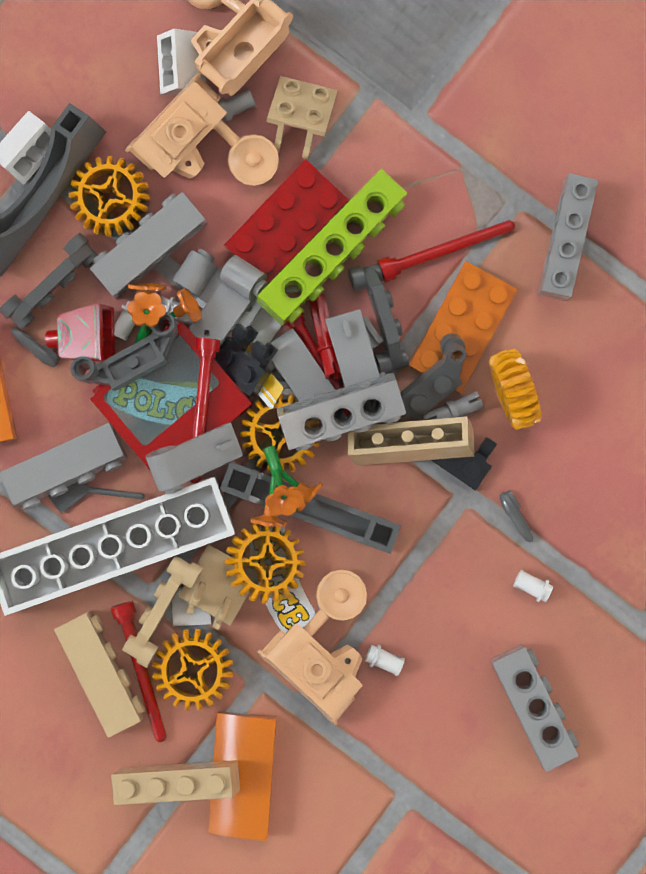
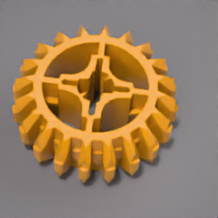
M112 156L107 157L106 164H103L101 158L97 157L95 160L96 167L93 168L89 162H86L85 167L88 172L86 174L80 170L76 172L78 177L82 179L80 182L71 181V186L78 189V191L69 192V197L78 201L72 203L70 208L72 211L80 210L75 218L77 221L86 219L83 224L86 230L95 224V235H100L102 229L105 228V235L111 237L113 228H116L118 235L122 236L124 233L122 226L126 225L132 231L134 226L130 221L133 218L137 222L142 219L137 214L138 211L148 212V207L141 204V202L149 201L150 196L141 192L147 190L149 186L147 182L139 183L144 175L141 171L133 174L136 169L133 163L124 169V158H120L117 164L114 165V158ZM112 174L105 184H92L97 178ZM121 177L126 178L131 183L133 200L120 193ZM114 189L113 193L119 199H109L108 203L105 204L107 201L100 194H110L111 190ZM87 194L99 200V213L97 217L91 214L87 207ZM119 207L129 208L123 215L114 219H107V216L110 217L114 209Z
M513 348L500 351L496 355L491 356L489 360L490 373L509 424L517 430L534 426L535 423L540 422L542 412L538 400L539 397L521 353Z
M281 393L277 400L278 402L275 403L272 409L268 406L263 407L262 403L257 400L255 405L260 410L257 413L251 409L247 410V414L253 417L252 422L242 420V425L250 427L249 432H240L241 437H250V442H245L242 444L243 449L253 447L254 451L249 453L247 457L253 459L258 455L260 459L257 461L256 466L259 468L267 460L257 443L256 431L269 435L272 439V446L276 447L277 441L274 439L277 436H272V432L266 431V428L277 430L281 426L280 421L274 425L263 424L259 421L268 412L293 404L295 396L292 394L288 397V403H285ZM308 419L305 425L311 428V426L317 425L319 420L309 421ZM282 438L276 449L278 457L281 448L286 444L285 438ZM319 442L313 443V447H319L320 445ZM305 449L298 451L291 457L279 460L284 471V465L289 464L291 472H295L296 467L293 462L298 460L300 465L304 467L307 464L302 456L306 454L308 457L313 458L315 454ZM268 465V467H267V472H270V473H271L270 468H269V465Z
M254 523L251 525V533L246 528L240 530L243 540L237 536L231 539L237 548L228 547L226 549V552L233 555L234 558L224 560V564L233 565V569L225 574L227 577L235 574L237 580L233 581L230 585L233 588L239 584L243 586L239 591L240 596H244L248 591H251L249 601L254 602L258 594H260L261 603L266 604L269 600V594L273 602H278L280 600L279 592L284 597L290 596L287 586L292 589L298 588L299 585L293 577L297 579L304 577V573L296 569L297 567H304L306 562L297 560V556L304 554V550L299 549L295 551L293 546L299 543V539L295 538L289 541L287 539L291 535L289 529L281 535L279 534L281 527L274 526L271 532L269 526H262L260 531L259 526ZM261 539L257 555L248 558L243 557L247 545L253 540ZM270 540L277 543L283 549L287 559L279 557L273 552ZM267 556V560L270 559L271 563L276 564L264 570L262 569L263 566L260 567L259 563L254 562ZM243 567L253 569L257 573L260 586L253 583L246 576ZM287 568L282 581L274 587H269V580L272 579L273 571L275 569Z
M184 629V639L181 640L180 636L174 633L172 634V639L175 644L173 645L170 641L164 640L162 645L167 652L157 650L155 653L157 657L163 659V661H154L152 663V667L161 669V672H156L152 675L153 679H163V682L157 685L156 689L157 691H161L164 688L169 690L163 697L166 701L172 695L177 697L173 703L174 707H178L181 700L186 701L185 710L189 711L192 701H195L197 710H202L203 699H205L209 706H212L214 700L211 695L213 694L216 698L222 699L224 694L219 687L223 689H229L230 684L223 680V677H233L232 671L225 670V667L233 665V660H223L222 658L230 651L228 648H225L219 652L217 648L221 645L222 640L219 638L214 644L210 643L209 641L213 635L211 632L206 634L205 639H201V629H196L194 638H191L189 629ZM186 646H200L209 651L211 655L196 658L190 650L188 651ZM177 650L180 654L182 668L176 674L170 676L169 662L172 654ZM188 662H193V666L195 663L198 665L203 664L197 672L198 677H193V673L191 676L188 674L180 675L184 674L189 667ZM216 662L217 678L215 683L208 689L205 683L204 670ZM189 681L193 683L196 689L198 688L200 693L185 692L175 684Z

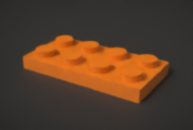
M465 261L414 354L409 367L422 374L425 373L443 357L440 350L441 339L450 333L458 334L466 346V358L463 361L459 377L463 384L454 390L461 394L518 289Z

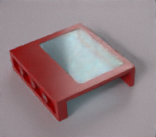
M183 322L177 325L178 335L173 339L166 355L167 364L116 392L112 390L111 386L99 384L93 389L95 395L90 398L149 470L150 468L145 458L147 454L166 446H177L193 438L200 356H198V350H195L196 337ZM214 358L212 359L205 433L228 422L232 424L253 406Z

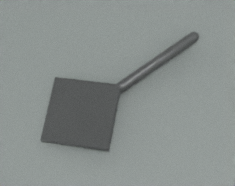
M78 482L67 486L68 491L60 496L52 498L51 495H48L61 514L88 493L141 500L145 497L141 493L92 488L87 483L79 485Z

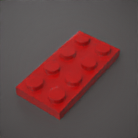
M305 159L232 235L224 246L233 255L241 257L267 275L266 282L269 284L349 202V199Z

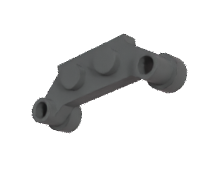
M81 233L75 235L63 248L70 256L53 270L23 301L16 294L8 299L0 307V313L6 319L10 318L21 330L26 328L34 320L31 313L38 306L41 309L46 307L55 297L52 292L60 285L63 288L69 285L76 278L73 272L81 265L88 268L93 264L92 261L98 254L87 244L89 241Z
M379 264L364 268L357 266L348 269L349 279L354 292L367 289L379 331L384 340L385 351L374 354L378 372H385L386 375L394 370L409 366L406 351L400 348L399 337L403 335L399 320L393 319L390 309L394 307L392 295L389 290L385 291L383 284H381L383 275Z
M166 312L165 316L159 319L158 325L151 327L153 331L151 335L101 363H95L86 356L77 357L71 364V374L80 382L111 386L115 392L168 363L166 355L173 339L178 335L176 320L170 313ZM170 326L168 330L164 331L165 327Z
M450 333L445 335L440 341V350L443 354L442 359L400 392L407 413L401 415V418L413 417L417 421L463 384L459 377L463 361L466 358V346L458 334ZM378 400L370 401L373 410L379 406Z

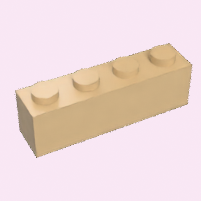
M468 417L373 424L370 429L356 433L354 430L348 432V456L356 466L474 457V430Z
M91 611L55 628L54 631L109 738L141 722L144 718L142 712L145 711V708L138 695L133 697L128 687L132 684L130 677L124 668L119 669L115 661L118 658V654L110 641L106 643L101 633L105 629L97 614L93 616Z
M238 760L120 768L111 774L114 805L233 798L240 791Z

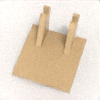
M280 76L267 116L268 123L278 125L274 143L277 152H280L285 126L289 125L308 130L302 158H309L314 134L325 137L338 90Z
M207 544L196 563L203 567L201 574L192 589L184 585L178 597L189 602L186 610L187 613L192 615L195 607H198L214 616L215 620L212 627L218 630L221 622L231 626L250 591L244 596L239 595V591L243 586L239 584L233 588L230 584L237 580L235 574L227 577L225 574L233 569V565L224 564V560L232 557ZM243 567L246 576L255 583L258 578L257 573L253 569Z

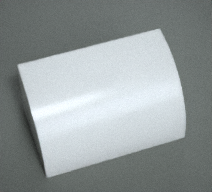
M174 28L157 35L160 95L177 96L198 73L194 61L199 54L191 42V39L198 32ZM201 74L200 77L206 82V77Z
M28 111L0 142V165L23 185L42 164L50 141L51 128Z

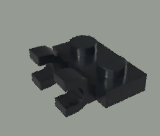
M236 324L232 332V338L227 337L220 346L219 352H216V358L214 359L231 380L245 393L256 397L271 374V371L266 366L275 356L278 349L271 343L263 345L260 341H256L251 353L248 352L247 348L254 341L258 332L252 326L244 328L241 324Z
M485 437L475 452L474 457L436 459L431 461L476 491L492 467L485 460L494 450L497 443Z

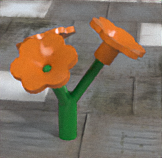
M157 283L128 284V288L139 291L135 295L134 300L127 305V311L132 315L133 323L141 326L134 344L151 335V327L158 325L159 319L165 316L166 307L161 304V297L154 292L165 290L166 285H159ZM186 288L179 290L177 296L181 304L174 307L173 312L170 314L174 318H181L188 314L193 322L202 319L203 316L196 299L191 296Z
M269 446L263 449L272 474L270 491L265 499L264 514L253 516L250 522L262 526L285 527L287 521L281 520L276 516L281 514L285 516L293 515L296 512V508L301 512L321 489L323 484L319 482L317 485L309 488L302 481L298 483L283 470L275 446ZM282 478H284L293 487L287 488V486L283 484Z

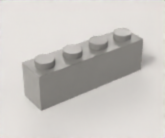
M183 192L178 196L174 193L166 198L161 204L163 206L161 210L155 215L152 212L147 214L139 221L140 227L132 234L129 231L124 233L115 242L117 246L109 253L106 250L101 252L92 261L94 265L90 270L115 299L130 289L128 284L137 283L207 225L205 218Z
M107 423L0 472V477L12 505L28 510L38 506L41 503V498L51 495L53 498L68 491L67 486L76 482L79 485H83L96 478L94 474L106 470L108 473L123 466L122 461L127 460L128 457L115 428L110 423Z

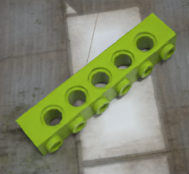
M381 168L259 293L256 302L281 326L287 321L293 323L304 311L301 306L308 299L312 302L315 301L324 291L322 287L324 282L328 278L334 281L345 269L342 264L349 257L354 260L364 250L365 246L362 243L369 236L374 239L385 228L386 225L383 221L389 215L394 218L406 206L403 201L407 192ZM369 202H377L381 206L382 211L380 213H373L368 209L367 204ZM352 222L360 225L362 232L352 234L348 231L346 225ZM331 243L340 246L342 253L336 256L331 255L326 250V246ZM310 264L317 265L321 269V275L312 277L307 274L305 267ZM290 285L296 286L300 289L301 295L297 298H290L286 295L285 288Z

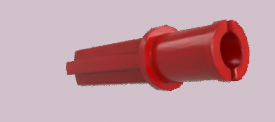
M321 293L313 302L308 299L319 346L317 355L321 356L325 379L332 380L331 375H334V379H338L342 375L325 320L330 318L325 295Z

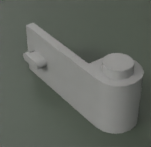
M199 249L198 252L191 250L172 281L181 288H186L189 293L207 303L222 283L220 280L222 270L212 263L215 258L202 249ZM255 297L238 321L245 328L252 325L262 309L256 302L257 297Z
M237 255L231 257L221 271L220 280L222 283L201 311L202 319L193 322L189 330L195 337L218 339L221 346L255 297L268 285V282H266L267 275Z
M360 309L325 319L345 387L385 375V372H378Z
M292 328L271 342L278 351L267 364V368L270 371L276 369L281 374L298 401L335 390L329 380L325 379V374ZM316 417L311 418V420H319Z
M228 422L177 446H166L147 454L145 458L158 491L172 494L183 488L182 484L240 458L243 454L232 424Z

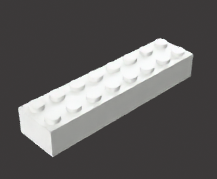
M217 477L1 552L0 604L4 616L235 535L236 530L223 493L220 490Z

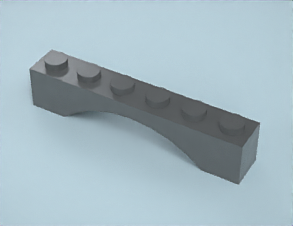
M70 103L51 128L50 141L45 157L32 182L22 195L7 210L0 214L1 277L69 185L76 172L82 167L106 134V131L96 121Z
M230 462L220 490L265 507V499L270 491L271 476ZM283 481L287 488L293 487L291 484ZM316 494L301 512L296 508V512L290 515L389 554L392 552L401 528L399 524Z

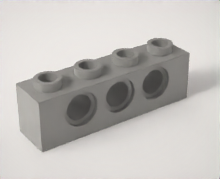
M571 173L564 179L538 295L567 301L572 297L598 180Z
M393 372L277 408L278 418L288 449L296 448L297 451L308 449L313 446L314 442L323 439L326 442L337 440L343 436V433L352 430L356 433L366 431L372 427V424L383 421V423L387 424L398 421L401 415L407 414ZM370 399H376L379 401V406L374 410H366L363 407L365 402ZM346 408L350 411V415L345 419H337L334 416L335 412L338 409ZM312 417L321 420V424L316 428H308L305 422Z
M520 644L490 659L545 772L578 757L575 748L579 746V743L573 731H566L562 720L566 719L561 706L558 702L553 704L549 697V693L553 692L546 676H539L535 666L539 665V662L532 648L526 650L525 646ZM523 671L529 672L530 682L523 687L517 686L516 676ZM542 699L544 703L542 711L536 714L529 711L531 701ZM548 726H554L557 729V734L552 740H544L542 737L543 730Z

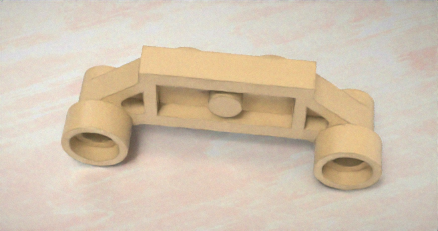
M177 556L173 558L166 571L171 574L168 582L162 581L154 593V597L158 600L152 609L147 607L141 616L139 623L143 626L137 637L130 635L122 649L125 653L136 658L138 664L145 668L148 667L159 648L149 642L181 584L192 589L203 567L194 562L189 564Z

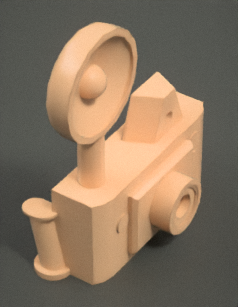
M188 0L191 5L199 9H212L224 3L237 13L223 30L204 25L191 39L199 54L194 61L198 72L219 87L221 94L234 95L280 46L290 32L288 26L293 19V14L291 12L286 13L272 0H250L246 5L240 0Z
M200 72L188 82L184 89L125 149L126 152L130 151L149 170L155 169L164 178L171 171H174L191 179L204 166L196 145L214 129L231 146L228 156L229 167L235 178L242 183L253 186L264 184L273 177L279 163L277 149L270 140L257 134H249L239 138L221 120L227 112L217 103L220 96L200 77ZM186 161H190L191 165L186 166Z
M347 570L332 571L321 579L316 591V600L320 610L304 628L296 623L286 633L280 630L262 651H257L263 660L275 668L335 726L338 725L337 720L355 700L354 695L363 686L355 678L362 657L349 645L329 653L312 636L328 618L338 621L349 620L361 613L367 599L365 584L359 576ZM346 658L350 660L349 664L345 663Z

